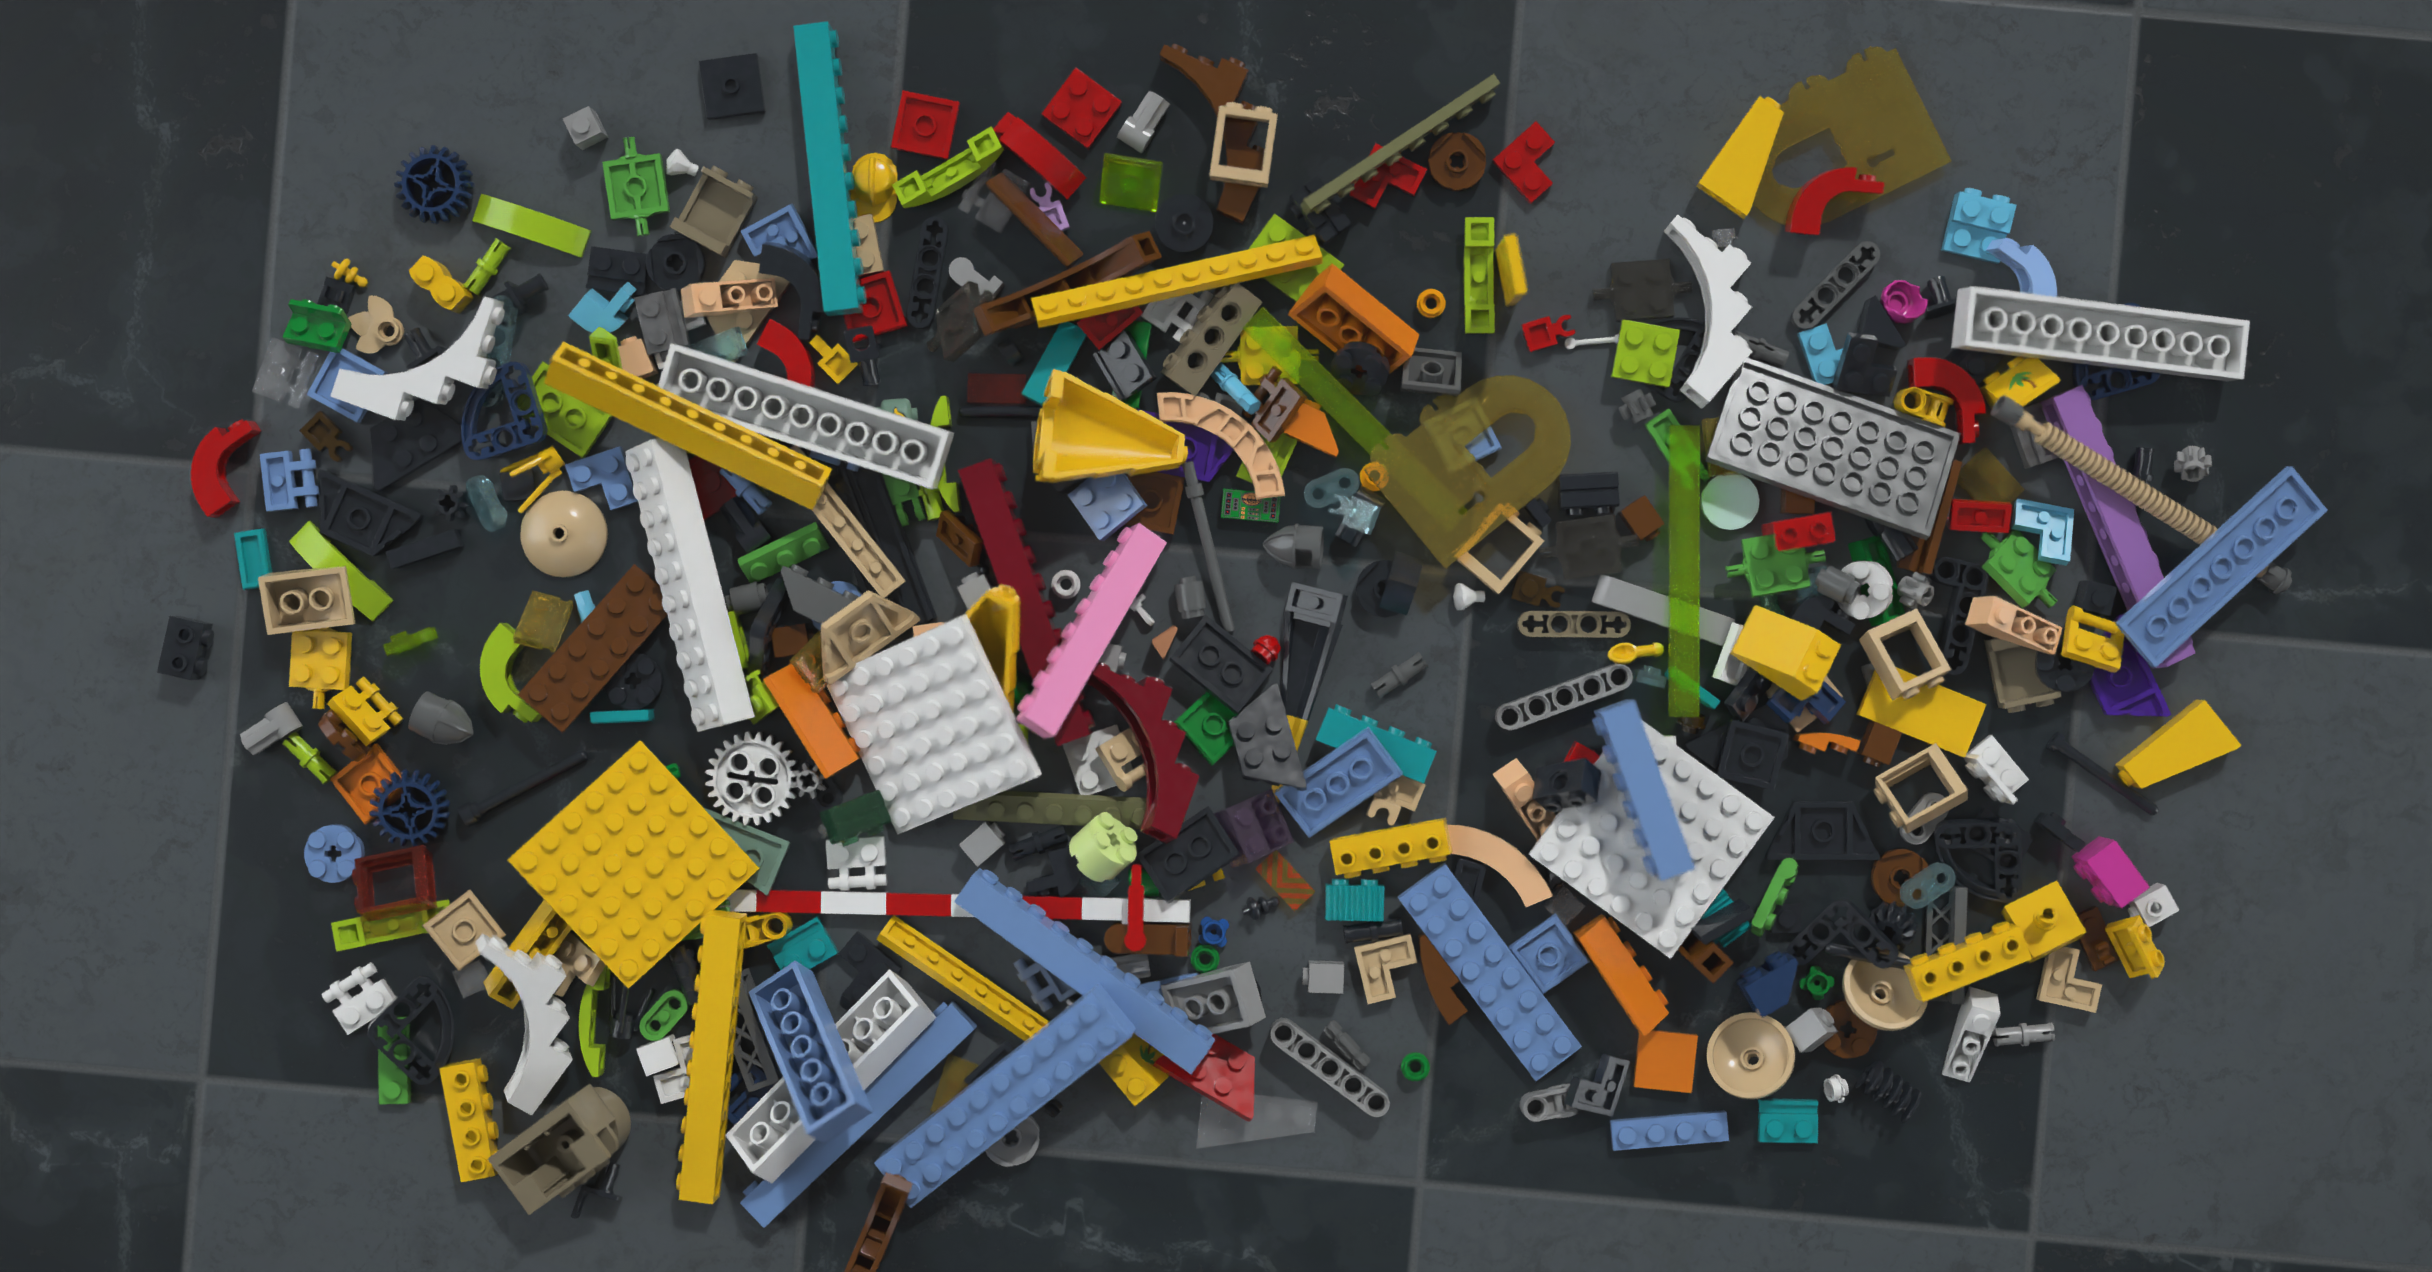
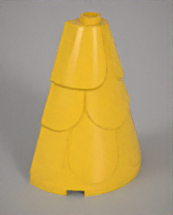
M1053 369L1044 391V397L1047 398L1043 403L1042 409L1039 411L1035 433L1033 472L1039 474L1035 478L1037 481L1054 483L1090 477L1096 479L1125 473L1132 476L1176 469L1186 462L1188 447L1184 446V434L1142 410L1137 411L1112 395L1099 391L1067 372Z
M1000 585L986 591L966 615L1014 714L1016 652L1019 650V597L1015 594L1016 591L1013 588Z

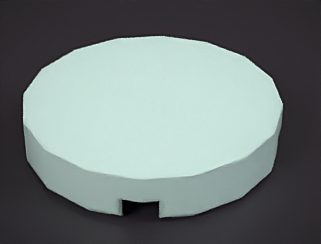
M1729 472L1717 475L1708 482L1702 491L1700 503L1702 513L1712 525L1719 529L1734 530L1743 528L1753 520L1758 512L1760 499L1758 490L1750 479L1742 474Z

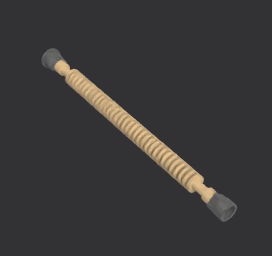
M2001 396L1994 404L1991 415L2011 427L2016 426L2022 431H2030L2035 435L2034 441L2037 444L2047 448L2053 454L2071 463L2074 467L2090 475V477L2101 482L2103 485L2108 486L2109 489L2114 490L2117 494L2138 505L2141 509L2151 513L2154 517L2169 524L2170 527L2175 528V530L2181 532L2194 542L2199 543V545L2217 530V527L2193 514L2190 510L2169 499L2166 495L2150 487V485L2139 480L2137 477L2132 476L2131 473L2126 472V470L2120 468L2107 458L2102 457L2099 453L2089 449L2088 446L2065 434L2064 431L2059 430L2051 423L2046 422L2041 425L2036 422L2031 414L2023 410L2024 407L2008 396ZM2272 562L2256 575L2258 577L2257 581L2268 587L2269 592L2275 595L2285 592L2292 583L2291 571L2285 567L2281 568Z

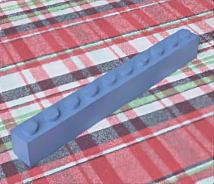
M979 868L971 876L954 902L1081 995L1086 994L1100 983L1136 1027L1134 1031L1136 1035L1192 1074L1215 1041L1212 1033L1206 1027L1200 1024L1195 1025L1188 1020V1015L1183 1010L1177 1007L1172 1008L1164 1002V998L1154 990L1149 991L1140 985L1141 982L1136 976L1131 973L1125 974L1117 968L1114 960L1105 955L1100 956L1093 950V946L1088 941L1082 938L1077 939L1071 935L1067 926L1059 921L1054 922L1045 916L1046 912L1038 905L1027 903L1022 899V894L1012 887H1005L998 881L999 878L989 870L983 871Z
M954 1000L949 1005L943 1002L932 1012L936 1018L864 1090L873 1113L825 1144L816 1139L772 1184L766 1180H762L760 1183L754 1180L743 1191L746 1197L740 1202L741 1205L763 1228L976 1028V1023Z

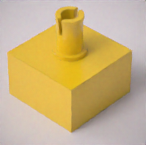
M2058 881L2004 906L2001 911L2005 921H2008L2009 924L2012 923L2020 926L2032 957L2028 961L2029 963L2081 939L2086 933Z

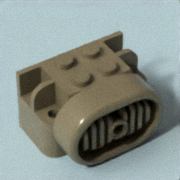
M589 1084L490 1156L488 1160L528 1215H530L559 1194L561 1198H564L610 1163L608 1158L626 1142L630 1134L631 1119L629 1111L621 1098L615 1093L602 1087H592Z

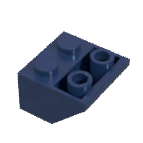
M1776 951L1764 959L1766 963L1758 968L1751 966L1743 970L1739 974L1741 978L1736 980L1752 1010L1762 1018L1784 1006L1789 1001L1798 961L1787 952L1780 953V951Z

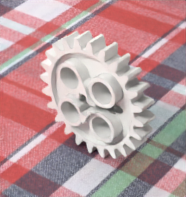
M745 732L744 740H742L736 734L734 735L735 744L728 740L723 741L726 750L716 748L715 752L719 758L709 759V762L715 767L705 772L713 776V780L705 783L707 786H714V790L708 796L718 797L714 807L723 805L725 807L722 812L723 816L732 812L733 822L742 816L744 825H748L751 818H753L755 825H760L763 816L769 823L772 821V812L780 817L783 815L780 809L781 806L787 809L791 807L790 803L786 800L787 798L795 799L797 797L791 791L792 788H795L791 787V784L796 782L793 781L795 775L792 773L791 767L798 761L788 760L787 757L791 754L792 750L783 752L781 750L784 744L783 741L774 745L773 735H769L766 740H763L762 732H757L755 739H753L751 732ZM737 754H742L747 758L748 764L744 770L738 769L734 764ZM767 758L772 759L776 763V770L773 774H768L763 769V762ZM755 771L756 777L777 779L778 784L760 781L752 786L751 780L730 778L728 773L749 775ZM735 782L739 783L743 788V794L740 798H735L730 793V787ZM761 787L768 788L772 793V798L768 803L762 802L759 799L758 792Z

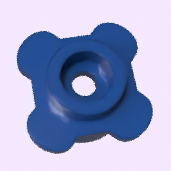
M1208 916L1204 917L1201 920L1203 929L1202 934L1199 936L1200 943L1202 945H1207L1208 943L1216 944L1218 947L1225 946L1227 943L1225 934L1229 928V922L1226 919L1212 920ZM1212 929L1217 931L1215 935L1211 933Z

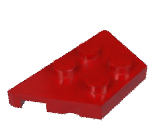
M1212 1034L1215 1041L1192 1074L1165 1055L1154 1062L1153 1066L1244 1120L1248 1122L1252 1120L1254 1116V1056L1218 1035Z

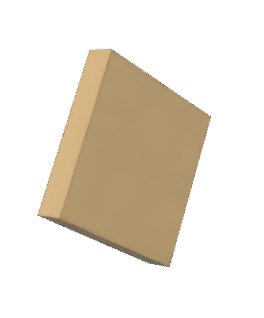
M470 889L423 924V927L458 971L480 955L475 942L482 933L490 938L494 935L500 939L506 935Z

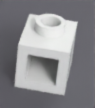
M2160 883L2150 886L2148 890L2129 903L2130 908H2128L2131 917L2140 915L2143 923L2148 925V927L2180 911L2166 885Z

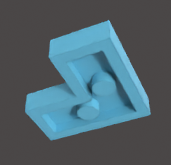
M1827 323L1797 333L1813 381L1823 385L1833 383L1843 348L1835 349Z
M2017 498L2013 505L2011 529L2040 534L2038 561L2067 566L2070 562L2074 509Z

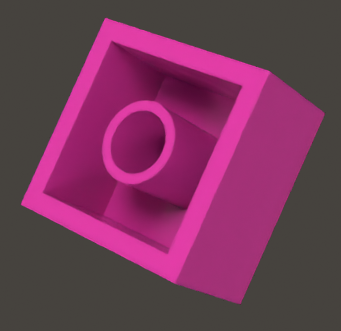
M2098 836L2083 847L2080 852L2071 856L2076 863L2073 866L2074 870L2083 880L2088 879L2093 886L2090 891L2100 903L2105 902L2108 906L2112 905L2123 908L2150 888L2115 840Z

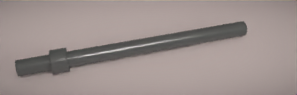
M1193 461L1185 462L1184 464L1182 463L1187 483V486H1185L1187 498L1191 499L1222 627L1226 631H1231L1235 628L1202 499L1204 494L1202 483H1198Z

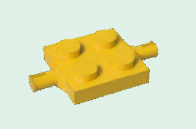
M1298 326L1244 327L1240 333V344L1237 351H1227L1224 356L1232 357L1222 358L1220 362H1238L1241 371V382L1245 386L1260 385L1259 380L1264 373L1268 374L1272 366H1276L1282 371V374L1277 379L1278 383L1282 378H1286L1294 385H1299L1301 361H1319V356H1307L1309 354H1319V350H1301L1298 342Z
M329 627L292 632L289 687H301L313 691L312 708L325 709V692L345 690L349 687L352 632H338Z

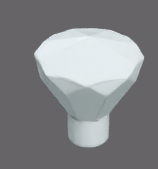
M675 149L666 159L668 175L687 173L695 176L699 166L691 163L679 149Z
M1457 583L1453 594L1455 608L1457 610H1464L1475 602H1484L1485 592L1474 591L1463 583Z

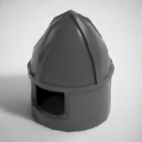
M1298 523L1286 526L1271 534L1263 542V547L1268 555L1281 564L1293 569L1309 568L1321 570L1324 550V527L1299 525Z
M429 691L422 694L417 701L408 725L409 731L430 739L433 743L442 745L461 743L474 734L472 721L463 707L454 700H447Z

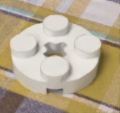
M1856 561L1848 564L1841 570L1855 577L1856 582L1861 583V585L1867 583L1870 586L1867 590L1870 594L1868 597L1858 593L1851 605L1846 602L1844 604L1837 602L1845 613L1861 620L1875 617L1889 607L1893 598V581L1889 572L1882 565L1873 561Z

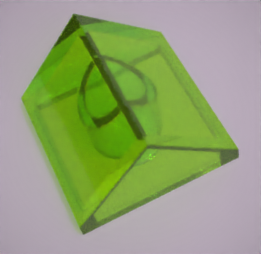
M1105 153L1099 203L1156 212L1163 175V162Z

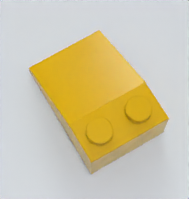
M1755 605L1730 654L1802 701L1818 693L1841 645L1818 629Z

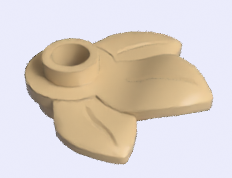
M369 296V312H360L348 318L352 323V329L361 336L356 349L364 353H376L385 345H396L404 336V327L398 319L394 318L392 306L389 302L378 296ZM392 326L394 328V334L388 337L386 335V329Z

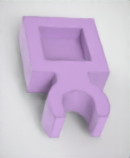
M1048 182L1044 184L1047 192L1043 197L1037 196L1034 188H1031L1030 195L1040 205L1038 208L1061 231L1070 229L1060 200L1051 202L1053 191Z

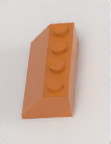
M1333 263L1314 278L1288 314L1335 353L1338 349L1344 348L1345 344L1349 342L1360 341L1372 344L1377 348L1376 352L1382 358L1385 355L1388 359L1390 373L1412 357L1420 335ZM1357 365L1355 368L1357 371L1360 372L1367 371L1363 370L1361 365Z
M797 660L763 680L826 779L861 759L858 753L861 749L857 746L855 739L849 737L844 729L846 725L838 711L834 713L828 703L832 700L824 687L818 688L813 678L816 677V674L808 662L803 664L801 660Z
M1600 914L1574 931L1573 934L1635 1028L1645 1036L1669 1014L1665 1008L1669 1003L1660 989L1654 991L1649 984L1653 978L1645 966H1637L1633 959L1637 954L1629 942L1622 943L1617 933L1621 930L1612 917L1606 919L1603 914Z

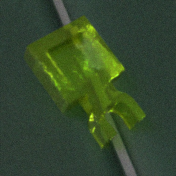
M428 627L409 635L406 631L391 636V642L384 644L383 647L387 656H395L439 638L435 627Z

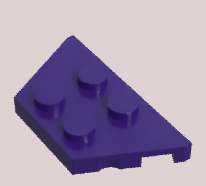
M1144 411L1160 420L1159 413ZM1163 422L1185 435L1184 446L1188 447L1186 462L1193 461L1199 481L1210 482L1234 451L1221 438L1203 428L1186 423ZM1182 464L1176 469L1157 471L1185 478Z
M2124 613L2117 615L2113 622L2119 620ZM2104 631L2101 636L2111 638V633ZM2125 636L2120 669L2113 673L2096 667L2089 681L2104 715L2162 717L2172 715L2147 661Z

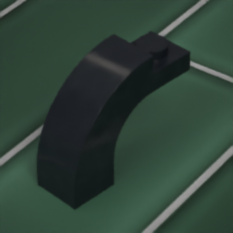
M774 242L763 243L759 273L782 277L792 283L797 289L801 299L798 338L809 340L813 337V333H818L820 316H817L816 312L825 313L823 310L819 269L805 254L793 247Z

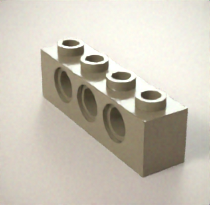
M1239 283L1218 287L1214 290V298L1209 305H1205L1199 311L1193 328L1184 332L1180 338L1181 344L1174 353H1170L1163 362L1164 368L1160 373L1193 396L1197 395L1262 304L1260 299ZM1229 305L1230 314L1227 318L1223 319L1221 316L1222 309ZM1209 329H1213L1214 336L1211 341L1206 343L1204 339L1205 333ZM1196 352V362L1192 366H1188V357Z

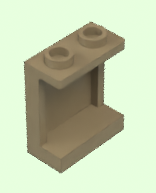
M713 165L710 170L703 166L701 169L703 174L679 219L675 217L670 228L726 258L758 197L752 193L754 187L738 179L737 183L726 179L728 173Z
M1998 638L1984 640L1998 708L2008 709V713L2026 710V704L2036 703L2037 707L2052 705L2055 698L2062 697L2061 691L2049 689L2037 677L2035 670L2037 650Z

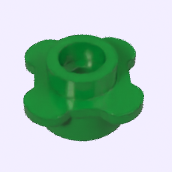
M1814 965L1810 967V973L1806 978L1800 980L1799 986L1802 990H1808L1812 994L1813 999L1821 1000L1829 988L1833 987L1834 978L1825 975L1821 967ZM1816 980L1819 981V985L1817 986L1814 984Z

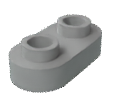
M1934 792L1924 794L1907 814L1908 818L1945 797ZM1949 811L1920 826L1921 832L1918 835H1914L1912 831L1906 834L1901 826L1899 829L1901 837L1911 844L1924 843L1935 831L1936 825L1944 820Z

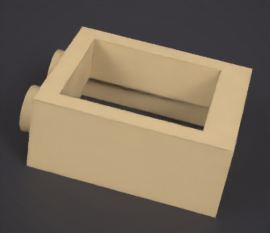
M1227 102L1226 106H1219L1210 180L1268 188L1278 114L1272 113V109L1268 107L1256 106L1255 110L1243 109L1242 104ZM1226 117L1269 123L1262 171L1219 165Z
M1501 503L1497 504L1453 556L1454 559L1495 594H1499L1544 542L1539 537L1542 532L1529 522L1525 525L1518 519L1520 513L1508 503L1505 506ZM1499 515L1532 541L1530 546L1501 580L1468 553Z
M1914 609L1868 630L1859 639L1892 701L1901 696L1904 700H1907L1920 693L1919 688L1925 685L1930 689L1945 681L1943 676L1951 670L1918 609ZM1910 629L1932 670L1904 683L1882 641Z
M1936 743L1875 777L1876 788L1873 790L1881 804L1887 803L1891 809L1889 815L1897 828L1902 826L1906 834L1968 800L1967 788ZM1931 765L1950 795L1908 818L1889 787Z

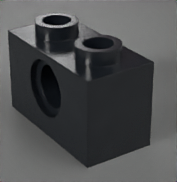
M1586 758L1537 767L1532 799L1550 812H1558L1563 808L1583 807L1585 804L1598 802L1601 770Z

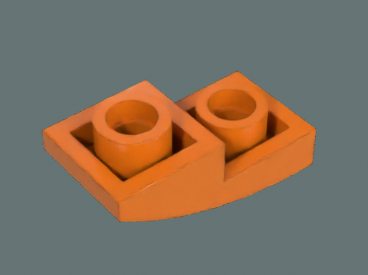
M1825 732L1795 734L1793 740L1800 742V749L1815 754L1816 750L1825 752L1829 742H1831V749L1843 754H1847L1848 750L1857 752L1861 742L1851 737Z

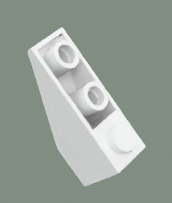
M1969 987L1964 998V1004L1959 1009L1942 1075L1970 1083L2001 1014L1997 994Z

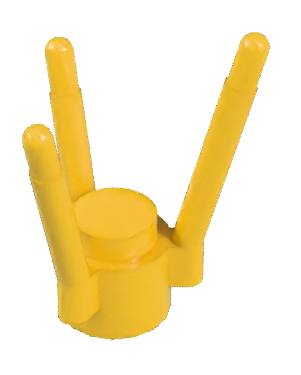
M553 445L500 470L501 473L510 472L509 475L514 477L538 465L543 474L551 473L518 509L519 513H523L555 478L563 474L560 467L565 465Z

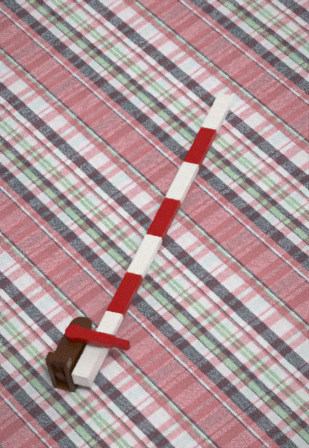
M1140 864L1132 866L1128 898L1022 896V899L1030 905L1036 904L1046 912L1045 916L1049 919L1122 920V922H1116L1111 925L1104 936L1106 947L1114 953L1160 954L1187 957L1191 952V899H1175L1168 904L1164 898H1144L1145 888L1142 885V866ZM737 889L726 899L730 901V905L720 906V908L731 907L730 911L974 917L954 902L959 894L771 890L769 896H767L759 889ZM1160 922H1179V923H1160Z

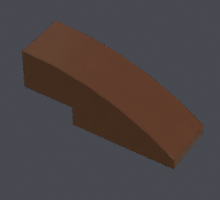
M1424 932L1418 935L1423 973L1438 1009L1450 1025L1467 1012L1466 1007L1451 989L1452 986L1459 982V979Z

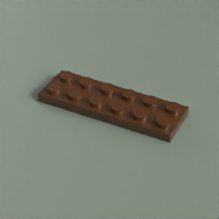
M634 564L517 694L518 697L563 734L668 616L662 606L663 596L660 585Z

